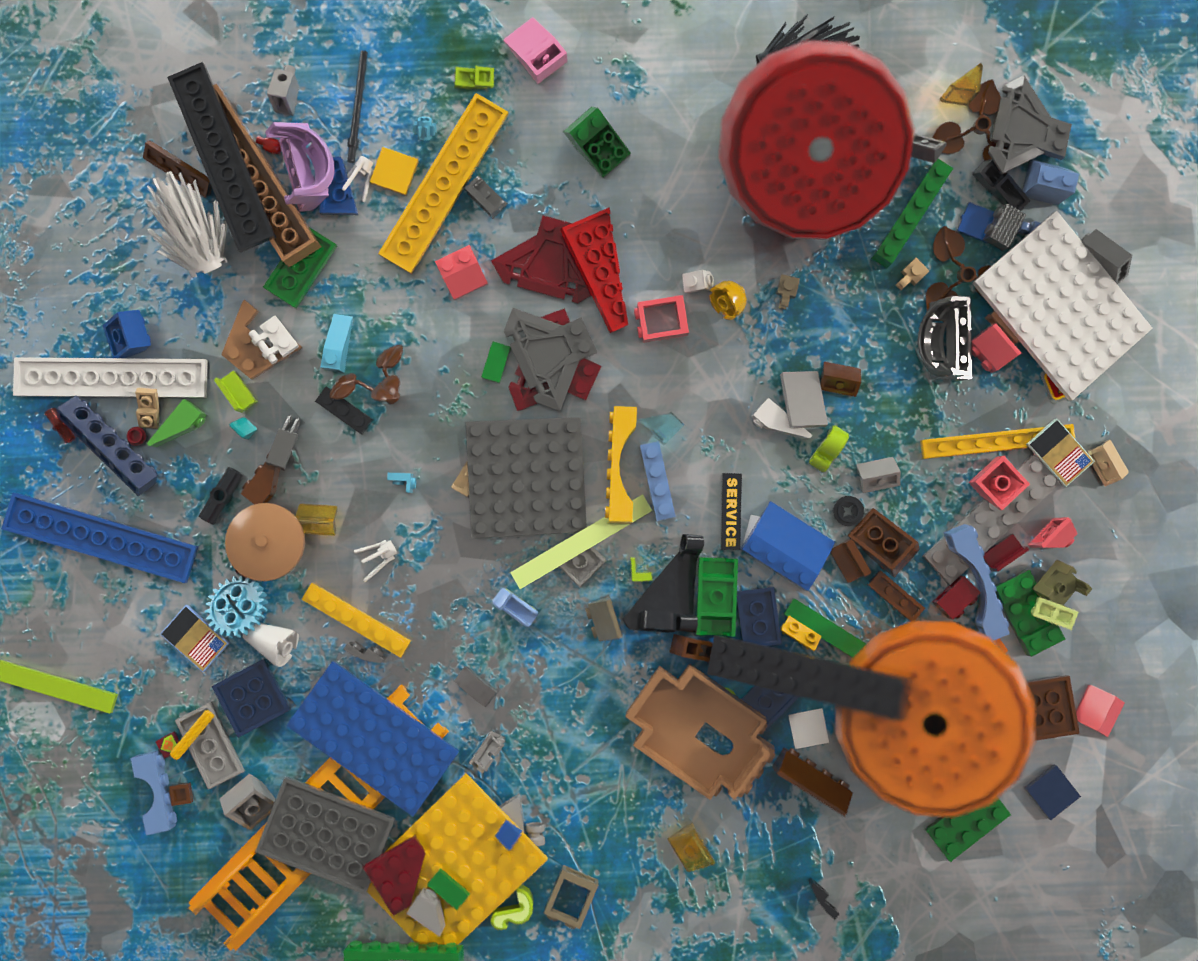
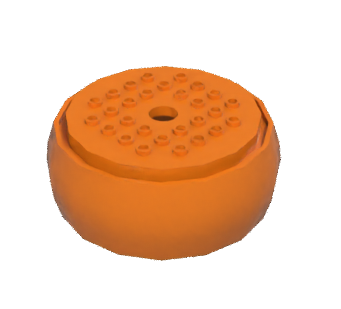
M910 621L877 634L849 661L848 664L913 678L905 720L897 721L835 705V734L851 771L878 799L916 816L957 817L993 804L1020 779L1035 744V701L1019 665L989 636L953 621ZM938 713L946 718L947 729L942 735L932 736L924 730L923 720L927 715Z

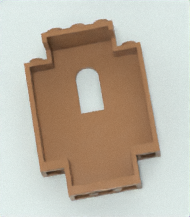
M690 663L679 678L658 666L626 711L625 717L642 728L634 740L633 746L709 800L720 793L721 785L728 789V794L733 799H736L738 796L741 798L744 793L747 795L753 786L752 782L754 779H759L763 774L765 764L770 763L775 757L774 746L758 735L759 733L762 734L767 727L766 717ZM705 722L732 741L733 749L729 754L721 755L695 737Z

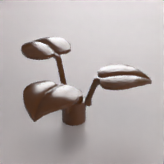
M993 79L980 84L969 97V109L972 112H979L980 116L974 122L973 127L961 133V127L957 123L945 122L937 128L932 138L947 142L942 153L954 154L959 152L965 145L962 137L974 131L978 135L986 134L989 145L983 149L982 155L984 161L992 159L988 153L989 147H996V143L990 140V131L988 129L991 127V120L986 115H992L998 111L1001 98Z
M943 226L936 234L933 242V252L938 260L947 261L951 259L953 263L960 267L957 272L958 281L949 288L943 282L932 284L927 289L925 296L927 311L929 303L950 296H958L956 292L952 291L954 287L961 283L976 280L991 267L990 265L981 267L978 270L977 277L976 270L973 267H965L964 264L958 262L954 257H958L963 253L965 241L958 232L947 226Z
M403 345L392 346L378 356L376 366L383 368L382 370L386 378L375 388L356 380V375L350 373L342 376L335 382L330 392V399L340 400L348 397L354 391L355 385L359 384L370 390L371 397L376 401H386L388 404L397 402L400 398L398 392L400 379L396 375L389 376L387 368H393L399 362L403 353Z

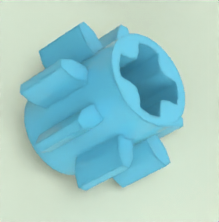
M429 117L417 118V122L415 121L413 124V134H418V139L430 140L432 135L435 136L436 123H432V119Z

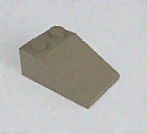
M610 596L588 603L589 608L585 610L588 619H592L594 626L591 627L594 638L598 637L599 641L622 638Z

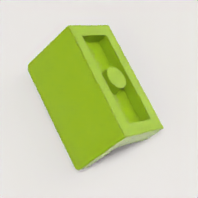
M233 370L222 379L218 377L214 379L235 411L242 413L257 403L236 371Z
M630 557L632 582L652 581L651 572H636L635 557Z

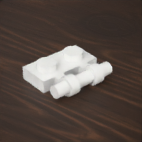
M276 315L260 325L263 331L262 334L258 335L255 330L249 332L252 343L259 347L262 351V356L266 360L268 359L271 364L278 361L275 357V354L278 352L284 358L299 347ZM269 339L274 346L268 348L265 341Z

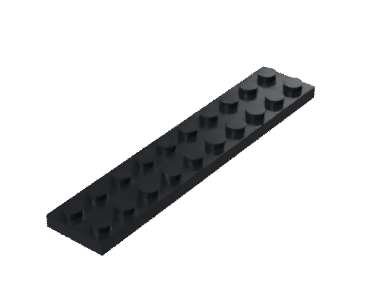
M201 62L168 76V81L238 251L241 253L276 238L205 64Z

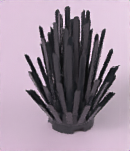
M806 14L786 34L782 32L786 26L785 22L764 52L756 55V64L758 65L769 54L804 41L846 42L850 44L858 41L860 36L846 38L848 32L852 31L854 27L829 36L849 26L851 23L847 22L832 29L833 25L829 26L827 23L834 20L835 16L798 37L797 35L804 30L805 26L802 25L808 17V14ZM859 44L852 45L856 48H860Z

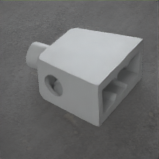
M285 65L283 70L274 71L267 96L275 113L294 116L299 84L295 77L296 69L291 65Z

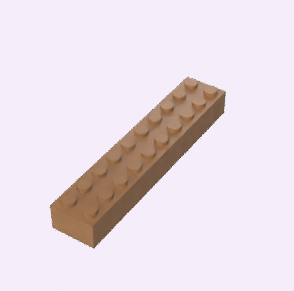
M215 84L214 88L276 238L271 239L270 242L281 260L288 267H291L321 248L295 204L285 203L284 196L288 195L225 93Z

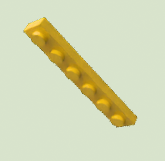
M315 583L310 584L301 599L400 658L412 641Z

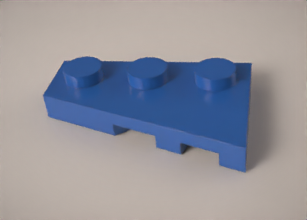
M333 157L334 177L328 187L329 196L320 203L319 213L321 215H358L351 186L349 185L345 191L342 190L348 180L344 161L341 157Z

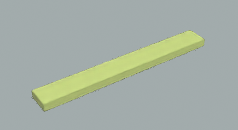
M644 495L632 500V523L652 512ZM604 517L510 573L518 587L522 589L630 524L609 523V518Z

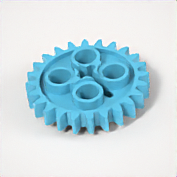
M233 576L232 582L225 579V585L219 583V590L213 588L215 595H209L208 597L212 601L206 603L210 609L205 610V613L209 615L206 620L211 622L209 626L214 629L213 631L229 638H233L234 635L240 638L241 632L247 636L248 629L255 631L253 625H260L258 619L265 618L261 613L267 611V608L263 606L268 603L264 599L267 596L263 592L264 588L255 580L240 576L239 579ZM228 595H230L231 599H232L234 602H236V606L234 605L233 602H231V601L229 600ZM237 608L244 614L245 619L243 618L242 614L237 611Z

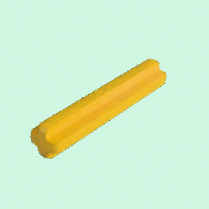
M204 711L170 752V756L173 759H180L214 718V714L211 711Z

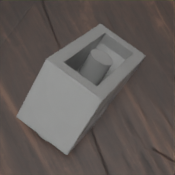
M423 888L406 914L440 936L445 927L440 898L437 897L434 891Z

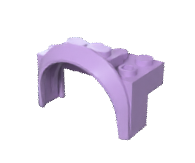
M273 122L265 133L267 138H280V147L293 189L291 195L284 196L285 203L297 204L299 211H313L329 196L328 187L334 177L332 154L324 140L309 128L308 123ZM310 142H312V144L306 149V146ZM309 158L311 159L314 166L315 177L314 175H312L310 170Z

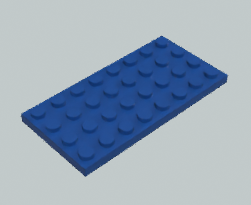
M335 661L331 662L286 725L411 816L416 814L460 751Z

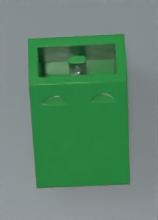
M590 107L563 131L573 146L602 178L631 154L598 107Z

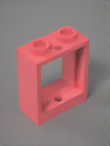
M683 295L637 302V308H634L635 319H639L640 327H637L638 337L642 338L643 343L688 336L689 329ZM675 303L679 329L647 334L643 308Z

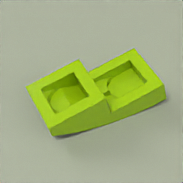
M475 66V69L455 67L454 88L488 89L494 87V68Z

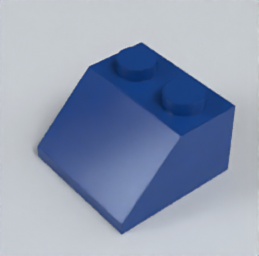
M140 310L117 312L103 325L113 358H127L142 353L151 346V339L149 334H147L145 320L141 316Z

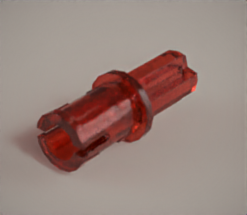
M51 408L47 410L44 415L52 424L53 431H57L64 443L69 444L74 441L75 436L71 430L57 417V409Z

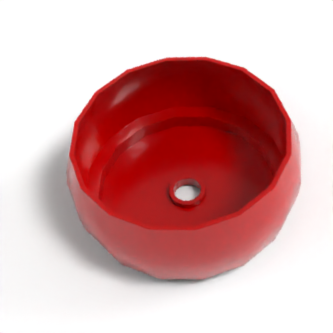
M804 41L769 54L739 81L721 118L718 159L729 193L753 221L787 238L826 240L862 227L891 202L910 167L915 129L906 93L880 59L846 42ZM820 137L827 138L832 143L830 156L822 161L812 159L809 153L811 143Z

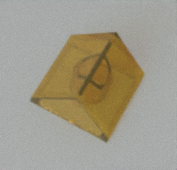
M981 63L951 84L940 98V101L968 106L980 92L983 65Z
M693 822L667 839L687 872L715 864L712 853Z

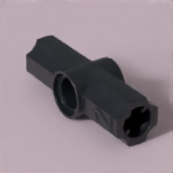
M228 467L217 486L211 490L210 498L198 517L214 525L226 504L232 500V494L244 475ZM220 491H223L225 496L224 499L220 501L218 498V494Z

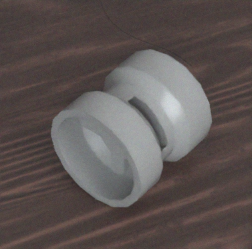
M527 823L526 832L529 833L527 837L536 846L545 845V837L543 836L545 823Z

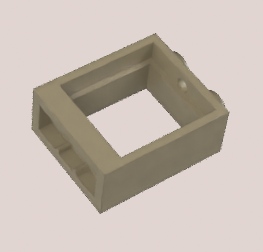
M563 865L545 906L544 914L550 920L564 922L571 929H575V927L580 929L598 888L599 880ZM564 879L590 890L578 919L552 908Z

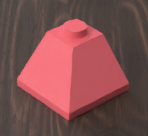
M1069 517L1053 518L1028 546L1030 548L1069 547L1075 541L1074 537L1078 533Z

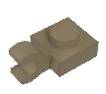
M781 274L776 293L782 295L779 304L780 309L786 310L790 298L796 297L800 278Z

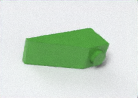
M183 399L147 444L152 447H158L194 431L204 424L207 414L191 401Z

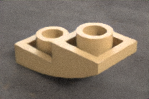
M137 388L135 394L138 404L136 411L138 426L141 428L158 429L159 400L157 389Z

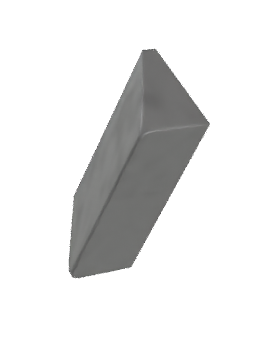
M914 134L911 157L934 163L946 147L947 142Z

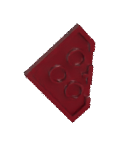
M416 835L363 865L364 871L393 916L411 906L422 868L425 849Z

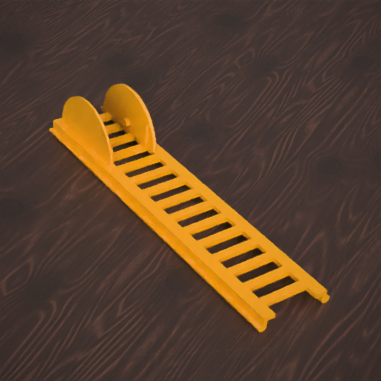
M401 684L387 699L422 723L403 704L410 694ZM439 723L431 729L441 738L449 732L446 727H442ZM331 757L305 782L308 785L323 790L321 786L329 780L348 800L370 809H374L385 798L384 795L347 770L369 792L361 800L334 774L342 765ZM266 823L188 902L190 904L188 908L195 915L205 907L231 934L224 942L230 951L232 949L236 951L311 874L298 868L293 871L287 864L267 857L286 877L279 885L252 858L256 854L255 851ZM248 866L273 891L272 894L265 899L239 873L240 870ZM231 879L259 905L257 909L253 907L249 911L227 889ZM217 893L245 920L239 927L211 901Z

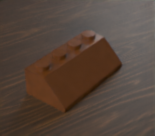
M790 747L789 750L783 748L772 765L774 771L782 778L845 817L853 792L849 789L850 785L841 779L836 781L832 778L833 774L824 768L822 771L817 769V764L808 758L803 760L799 757L800 753Z

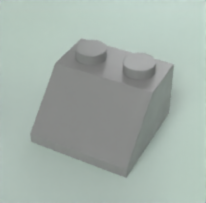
M248 774L219 798L224 815L248 830L254 828L271 813L276 800L264 783L251 774Z

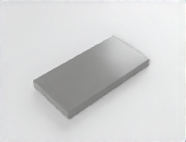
M212 702L175 720L183 737L204 711L209 710L214 714V718L188 748L208 790L245 771Z

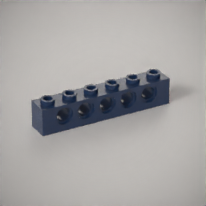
M76 395L57 408V417L137 496H140L157 483L158 475L156 470L152 466H148L142 456L130 448L126 440H121L114 428L108 427L104 423L103 418L98 413H94L85 400H81ZM78 417H85L86 419L80 420ZM92 430H98V431H100V432H99V433H92L91 431H92ZM111 443L113 446L108 447L104 444ZM123 456V457H126L127 459H125V460H120V459H118V457ZM132 470H139L140 473H133V472H131V471H132Z

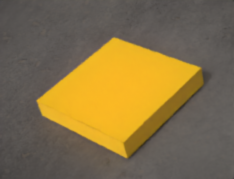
M382 147L370 183L406 196L419 160Z

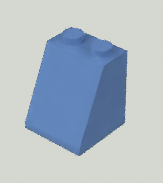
M1030 160L1022 191L1029 199L1059 205L1075 193L1079 174L1068 168Z

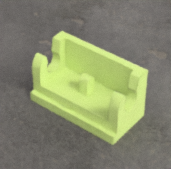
M1037 597L1035 607L1032 608L1030 613L1035 617L1072 630L1079 611Z

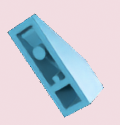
M333 315L321 360V368L324 370L345 372L353 322L352 316Z

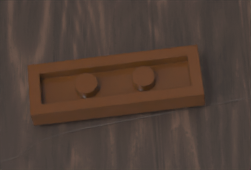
M880 570L867 584V586L909 621H915L925 609Z

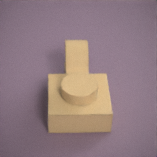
M915 258L901 271L904 277L896 286L902 290L909 282L915 285L929 270Z

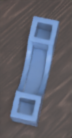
M659 441L640 445L639 448L649 485L655 520L659 521L676 517Z
M160 750L132 757L131 763L134 778L146 781L154 793V802L151 809L142 816L146 835L172 829L176 826L177 816L171 806L168 789L169 777L165 773V759Z

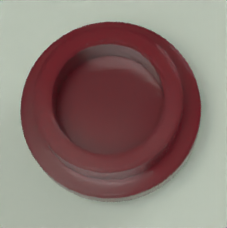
M132 427L127 432V440L131 445L140 446L146 441L147 434L141 427Z

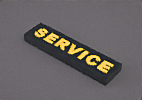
M722 473L720 550H740L741 473Z

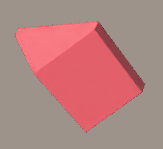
M1088 685L1076 709L1077 721L1108 737L1125 702L1108 692Z

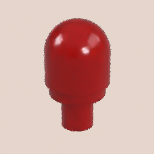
M257 136L256 143L262 145L265 151L272 154H279L282 151L278 139Z

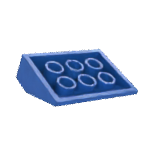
M770 501L740 550L804 591H809L835 542Z

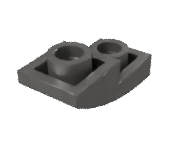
M351 641L343 649L362 660L382 663L386 660L384 652L376 646L374 648L369 647L364 651V647L356 641L353 643Z
M465 666L454 680L461 689L484 707H487L497 694V691L485 679H481L469 666Z

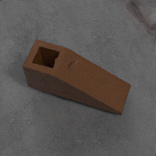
M266 462L263 465L261 464L255 470L254 474L256 475L252 480H248L243 485L242 489L244 490L240 494L254 505L268 503L276 494L280 468L272 465L268 466Z

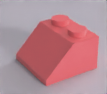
M470 245L435 261L454 300L488 284Z
M996 323L984 329L971 340V354L974 357H978L982 362V367L991 373L998 371L1021 354L1019 349Z
M1005 456L994 458L968 482L981 497L999 510H1003L1030 485Z

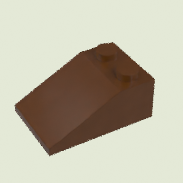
M874 508L848 534V537L853 539L857 546L894 578L920 550L917 540Z

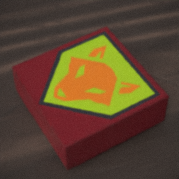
M174 731L155 742L165 759L170 756V752L180 740Z

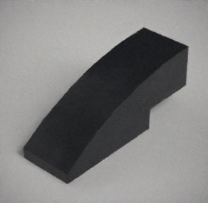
M992 159L985 160L972 173L979 183L1002 205L1010 204V206L1021 211L1030 202L1029 198L1010 174H1001Z

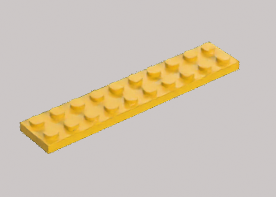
M475 93L378 254L410 274L414 272L509 115L508 111Z

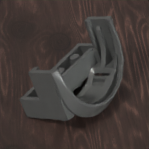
M950 296L929 303V309L919 327L918 350L925 368L930 372V379L956 381L972 379L970 297ZM933 320L943 321V323H935V322H932V321H933ZM945 326L947 340V356H945L943 347Z

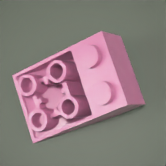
M533 17L503 39L537 84L567 62V52L556 38Z

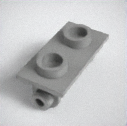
M490 731L469 764L478 767L477 770L481 773L487 771L494 760L491 756H497L502 747H504V737Z

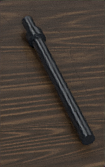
M360 51L351 133L347 142V147L349 148L347 162L355 163L356 149L359 148L358 132L367 65V51Z

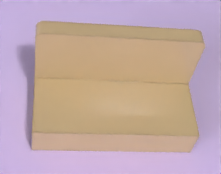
M1107 440L1101 446L1087 451L1095 461L1092 465L1104 486L1122 480L1129 473L1111 440Z

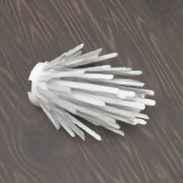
M171 171L166 173L167 177L165 180L168 185H165L164 181H160L158 177L153 178L159 195L155 194L150 186L147 187L159 206L155 207L149 200H145V202L166 232L162 231V237L165 240L152 229H147V232L169 254H165L160 250L156 252L187 269L191 277H197L196 272L202 271L205 274L221 267V263H227L224 256L227 222L224 221L220 230L218 202L216 200L213 202V222V216L210 212L206 216L196 180L193 182L195 187L193 191L189 183L186 186L181 172L179 174L181 185L178 184Z

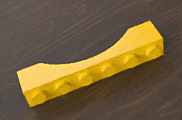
M614 406V412H610L609 423H613V430H609L608 442H612V449H608V461H611V468H607V480H610V487H606V499H610L609 506L605 507V518H609V523L632 524L633 502L622 485L619 461L626 441L636 430L637 407Z

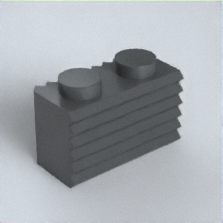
M1010 204L1003 205L995 210L992 224L990 223L984 231L986 235L983 240L1001 251L1010 248L1026 217V214L1010 206Z

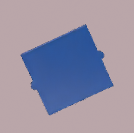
M968 202L964 214L961 215V222L957 231L988 244V242L983 240L986 235L984 231L990 223L992 224L994 211Z

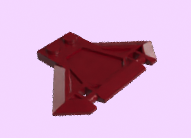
M542 215L537 235L491 260L502 282L510 285L511 279L518 281L517 287L563 300L565 295L573 296L572 302L577 304L592 296L560 232L562 227L572 223ZM514 269H520L521 273H515ZM569 283L576 285L575 289L568 287Z
M565 308L541 317L562 326L570 323ZM588 359L579 361L567 393L586 401L602 366ZM518 365L515 375L519 376L517 383L511 382L508 388L517 411L539 403L533 397L538 394L536 387L532 389L529 386L528 388L523 387L526 379ZM544 383V389H549L548 383Z

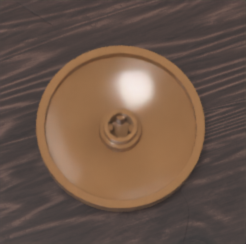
M271 503L255 504L242 510L231 521L225 537L226 554L231 565L243 576L256 581H272L289 574L301 560L305 548L304 531L296 516L288 509Z

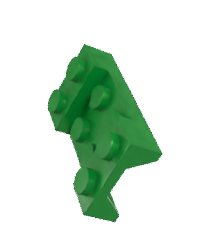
M698 557V627L695 632L696 635L735 637L738 559Z
M1023 570L1017 576L996 584L997 591L995 593L997 599L1002 603V610L1026 656L1032 657L1066 639L1059 625L1035 617L1030 613L1032 608L1035 607L1036 598H1039L1032 589L1037 583L1030 570Z

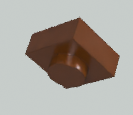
M191 782L169 786L171 806L193 802Z

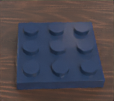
M265 658L211 686L237 738L291 710Z

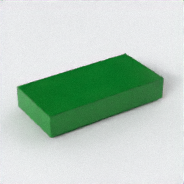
M492 341L481 378L496 383L501 382L511 350L510 346Z
M441 868L427 884L456 910L459 909L470 895V892Z

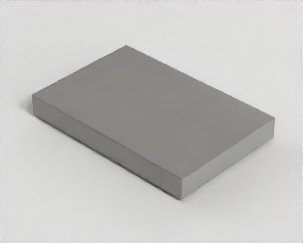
M818 371L782 372L780 377L789 427H826L828 422Z

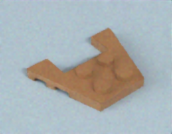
M243 300L221 355L253 380L272 368L273 365L281 360H285L289 355L298 352L303 347L298 344L299 347L284 358L278 352L275 354L278 361L271 364L268 359L266 360L262 356V351L259 347L252 343V338L249 336L251 330L247 328L259 311L246 300Z

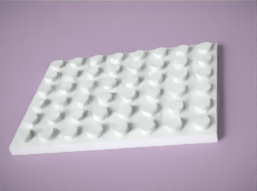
M1055 211L972 283L1068 401L1074 400L1152 329V326L1085 247L1058 211Z

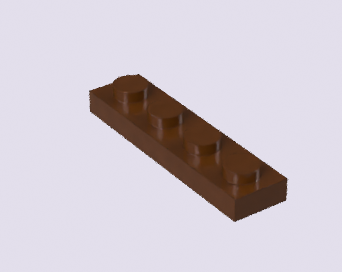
M153 141L145 142L143 159L165 173L171 171L175 179L180 182L179 174L181 172L186 186L189 183L192 190H195L193 182L196 180L200 195L205 198L210 196L212 186L208 176Z

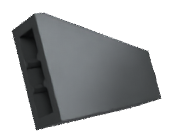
M1097 229L1083 237L1082 243L1117 285L1128 276L1132 254Z

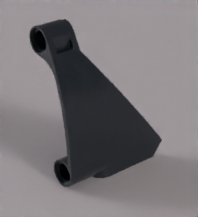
M682 535L679 552L622 619L629 630L663 633L676 631L696 632L698 618L697 615H693L697 560L704 548V537L702 535Z

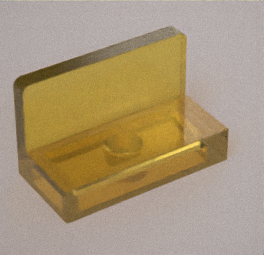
M299 504L296 518L301 523L304 534L335 536V517L338 508L337 506Z

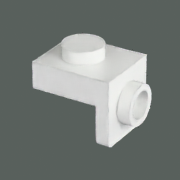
M698 270L682 274L684 293L688 294L703 290L710 291L713 287L714 278L709 271Z

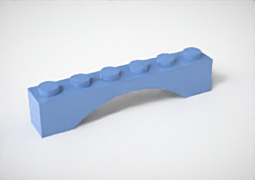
M963 524L943 532L949 550L966 562L976 579L978 590L981 592L979 594L978 611L974 621L977 631L989 636L993 641L1009 635V623L1003 616L1002 603L997 599L995 593L997 589L989 576L990 568L984 561V551L978 544L976 529L971 525Z

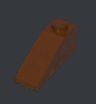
M673 634L669 653L709 662L713 642Z

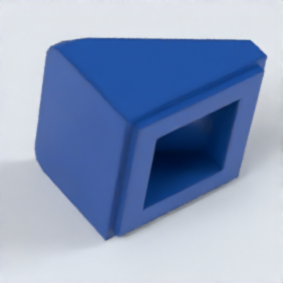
M505 820L495 837L510 851L520 837L522 830L508 820Z

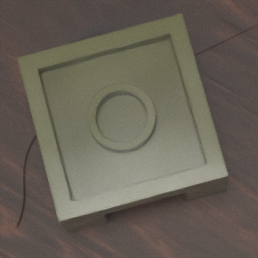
M1059 560L1053 563L1032 588L1039 597L1063 606L1075 591L1087 596L1092 590L1089 584L1077 579L1073 575V573H1077L1074 567Z

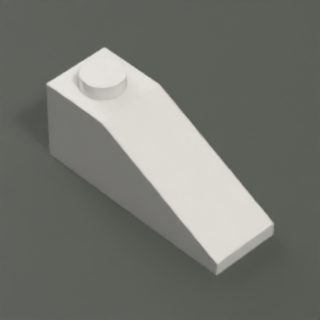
M769 398L751 416L754 419L753 423L760 429L765 428L766 430L806 440L812 436L805 428H790L787 413Z

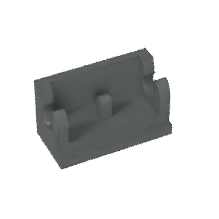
M479 176L465 187L466 193L493 219L508 205Z

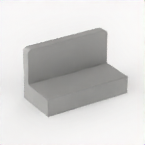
M893 457L856 465L861 477V490L863 493L900 486L901 471Z

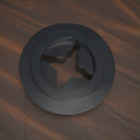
M853 496L841 497L833 507L834 517L838 523L844 526H854L864 516L863 504ZM853 505L851 509L853 515L848 514L844 516L845 510L843 507L849 508Z

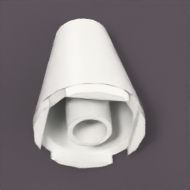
M262 623L260 625H253L255 631L248 629L247 636L243 634L244 640L273 665L282 667L291 659L292 655L290 652L292 648H297L299 634L294 630Z

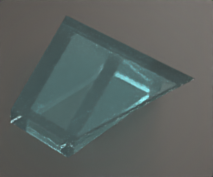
M672 412L637 419L663 446L684 426Z

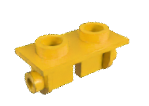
M788 616L785 624L783 623L780 627L783 635L786 634L790 638L797 640L807 650L815 651L822 637L791 616Z

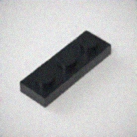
M326 386L315 402L363 435L373 419L345 399H330L331 389Z

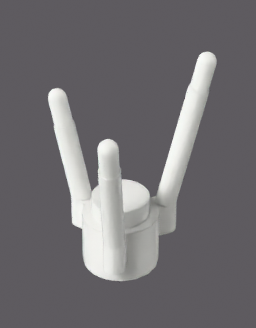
M360 156L352 169L347 173L348 180L342 190L345 191L357 173L361 176L367 174L362 202H365L370 179L374 171L372 169L373 162L366 157Z
M384 540L380 543L354 550L356 554L378 548V552L361 560V563L370 561L378 556H381L382 559L386 558L363 579L364 582H367L388 562L395 559L394 555L398 553L391 540L388 542Z

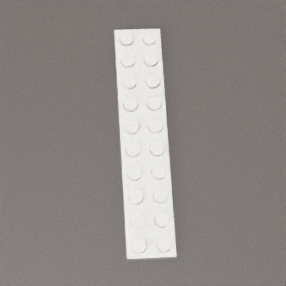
M14 358L13 396L74 397L77 395L78 397H136L135 391L137 388L157 389L158 398H207L208 360Z

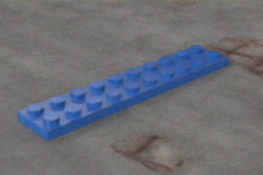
M16 492L12 493L1 528L2 530L182 583L188 582L198 550L196 545Z

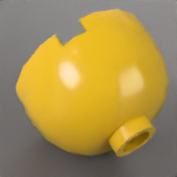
M723 281L710 289L712 291L709 295L710 302L718 314L721 311L725 315L723 318L732 320L744 311L747 298L745 290L741 285L733 281Z

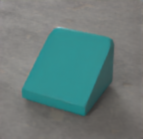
M245 417L229 424L244 439H249L257 431V428Z

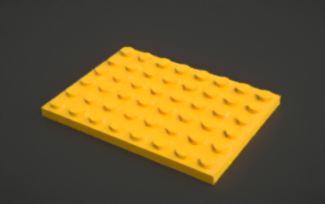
M465 773L385 851L387 852L414 835L417 836L425 849V857L411 906L423 888L432 890L427 884L440 868L470 892L469 897L458 910L454 909L436 893L437 897L440 898L445 920V927L440 936L406 914L410 907L393 916L372 882L367 892L414 942L419 944L436 942L443 945L457 943L458 945L542 866L548 857L523 831L510 851L503 846L495 835L505 820H508L516 827L518 826Z

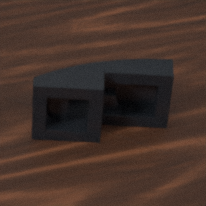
M810 877L808 880L810 887L820 905L836 920L840 913L826 900L829 896L828 892Z

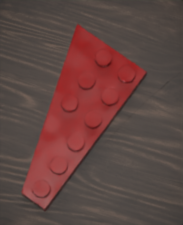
M609 207L562 227L560 232L609 332L613 333L629 324L622 296L623 287L622 283H620V268L616 243L613 240L612 232L614 230L613 224L610 221L611 212Z

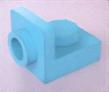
M388 472L387 480L393 481L392 484L404 485V481H406V493H413V489H416V478H413L414 474Z

